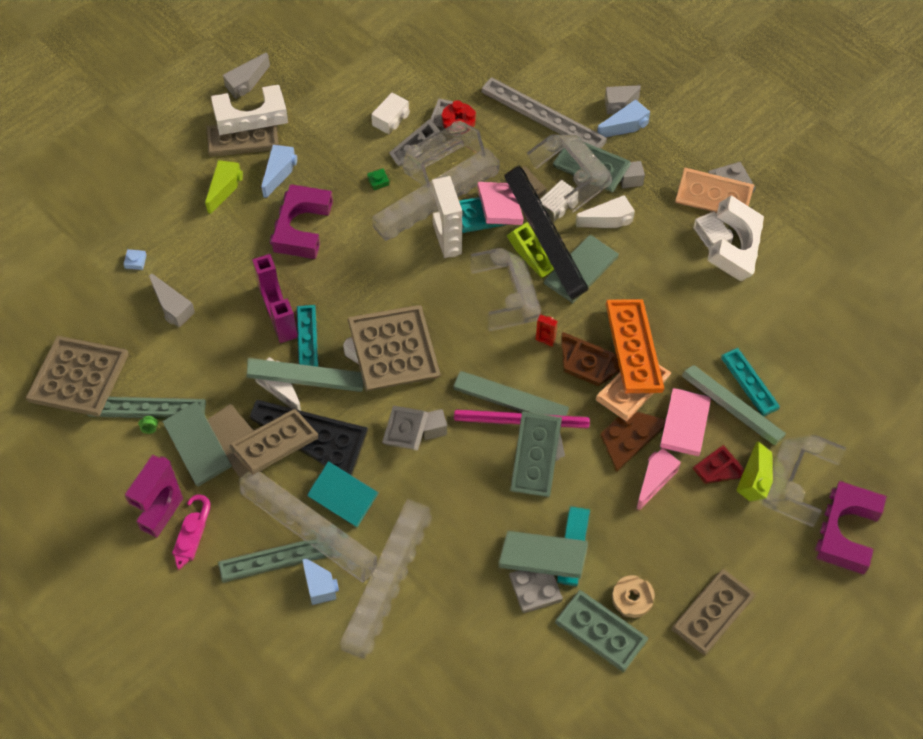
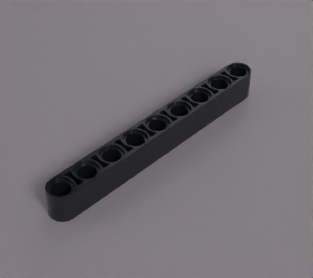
M518 164L504 174V177L567 294L572 300H575L587 292L589 287L527 174Z

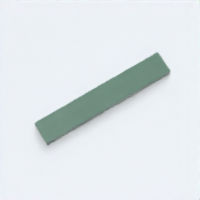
M248 358L246 378L362 392L363 389L361 372Z
M695 365L684 371L683 378L773 445H776L785 437V432Z
M460 371L454 384V390L521 413L524 411L543 415L567 416L569 411L567 406Z
M108 397L99 417L143 418L145 416H152L153 418L168 419L196 401L205 414L206 400Z
M338 532L219 561L218 565L222 583L301 564L303 563L302 559L313 561L343 553V548Z

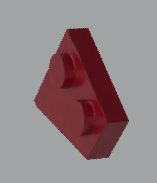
M724 444L692 468L705 484L741 479L745 470Z

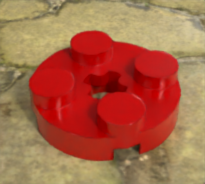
M456 100L442 111L441 120L443 127L451 133L457 134V131L467 133L475 126L476 111L470 105Z

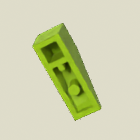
M218 160L205 201L208 213L211 214L238 187L239 181H242L243 171L240 170L239 163Z
M528 222L506 235L517 253L541 278L554 270Z
M756 442L736 490L750 502L766 499L773 483L772 452L760 442Z

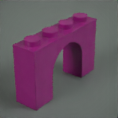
M290 184L288 191L284 193V205L280 206V217L275 221V233L271 234L270 237L273 252L316 259L320 247L319 234L298 231L290 226V222L302 213L329 216L333 204L332 191Z
M268 254L252 259L257 285L279 343L298 338L294 313L288 298L283 299L276 267L271 255Z
M153 454L125 493L128 504L143 511L136 521L139 529L156 538L160 535L183 500L171 462L163 456L157 457Z
M839 481L836 488L832 487L829 498L832 501L831 505L827 504L824 513L827 516V520L822 522L819 533L823 535L822 539H818L815 551H818L816 559L865 575L870 567L874 549L846 539L838 528V518L853 514L878 522L883 514L887 496Z

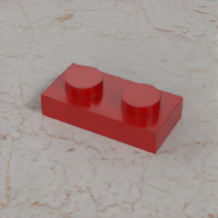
M540 314L537 319L535 340L553 347L556 341L558 321L550 316Z

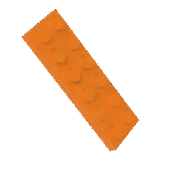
M643 299L607 300L605 305L625 394L663 393L664 384Z

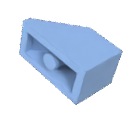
M302 559L312 605L336 600L335 592L339 591L337 579L333 580L331 572L308 559Z

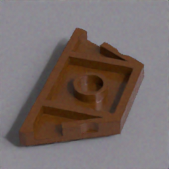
M565 332L562 333L563 372L598 387L620 372L615 353Z
M636 412L627 422L621 417H617L601 432L600 437L607 448L608 456L611 457L614 470L617 473L664 429L666 420Z

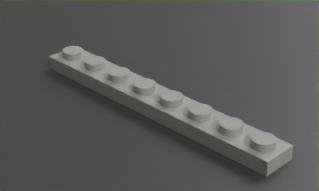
M492 77L482 87V93L567 138L573 137L600 149L606 143V137Z

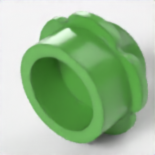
M145 416L139 420L138 425L143 433L151 434L156 431L157 419L152 416Z

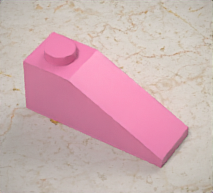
M664 448L658 453L656 451L653 452L648 459L649 465L637 505L639 510L679 471L681 462Z

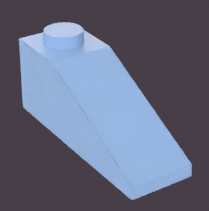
M634 100L598 125L597 133L604 137H611L636 132L640 128L647 126L650 111L637 100Z
M273 145L261 186L263 197L267 198L292 172L293 165L297 164V155L294 153V147Z

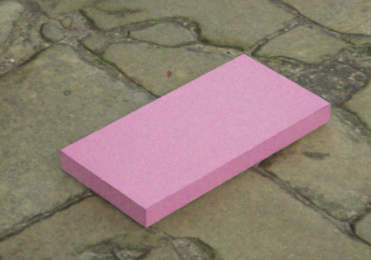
M478 182L477 189L487 224L523 225V216L519 203L508 183Z
M673 388L660 447L699 457L711 398Z

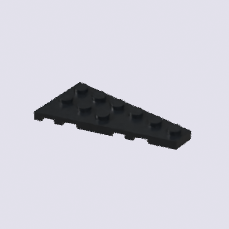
M256 400L250 414V419L258 425L264 426L293 409ZM297 410L318 433V439L298 450L324 466L329 461L353 476L368 428Z

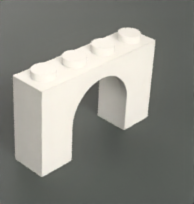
M280 86L262 87L264 104L253 111H239L233 108L228 93L211 96L219 135L288 123L286 106Z
M451 177L432 180V192L439 212L433 213V226L444 258L456 257L462 254V209Z
M729 196L719 203L716 217L730 225L737 232L741 241V250L721 239L710 246L707 261L739 281H743L751 277L755 272V262L758 256L757 251L764 216L733 196Z

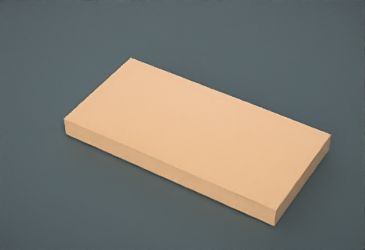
M684 167L675 203L717 213L719 203L729 196H733L749 206L754 184Z
M659 365L664 383L670 377L671 372ZM619 373L596 396L595 400L627 422L654 393L625 394L621 373Z

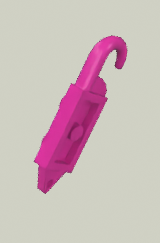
M204 495L192 496L187 502V505L190 506L192 502L200 500L203 502L200 513L188 514L182 524L172 552L176 559L178 570L190 560L193 561L201 540L211 506L209 499Z

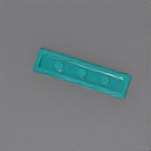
M297 306L299 364L318 367L316 306Z
M735 348L721 356L722 361L763 417L779 410L780 405L739 348Z
M570 506L565 533L566 539L585 541L589 509ZM558 576L557 583L578 587L579 578Z

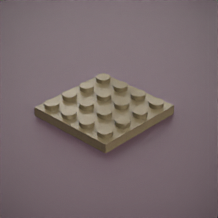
M421 305L348 317L347 321L366 392L435 379L441 376Z
M57 336L26 399L34 404L99 417L129 355L128 350Z

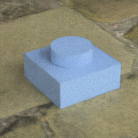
M127 249L123 264L125 269L143 270L147 256L146 251Z

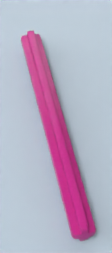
M473 410L454 411V420L465 422L520 425L522 413ZM550 415L562 417L561 427L587 429L590 425L589 417Z

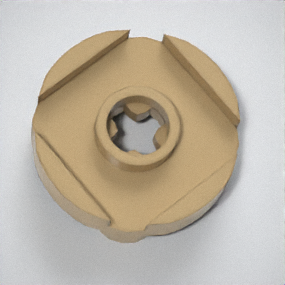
M635 575L621 578L614 587L612 594L615 608L623 617L632 618L647 614L651 610L655 598L651 584L646 580L639 579ZM630 592L639 596L636 601L628 598Z

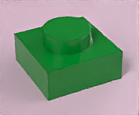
M384 168L367 173V178L373 191L390 186V181Z

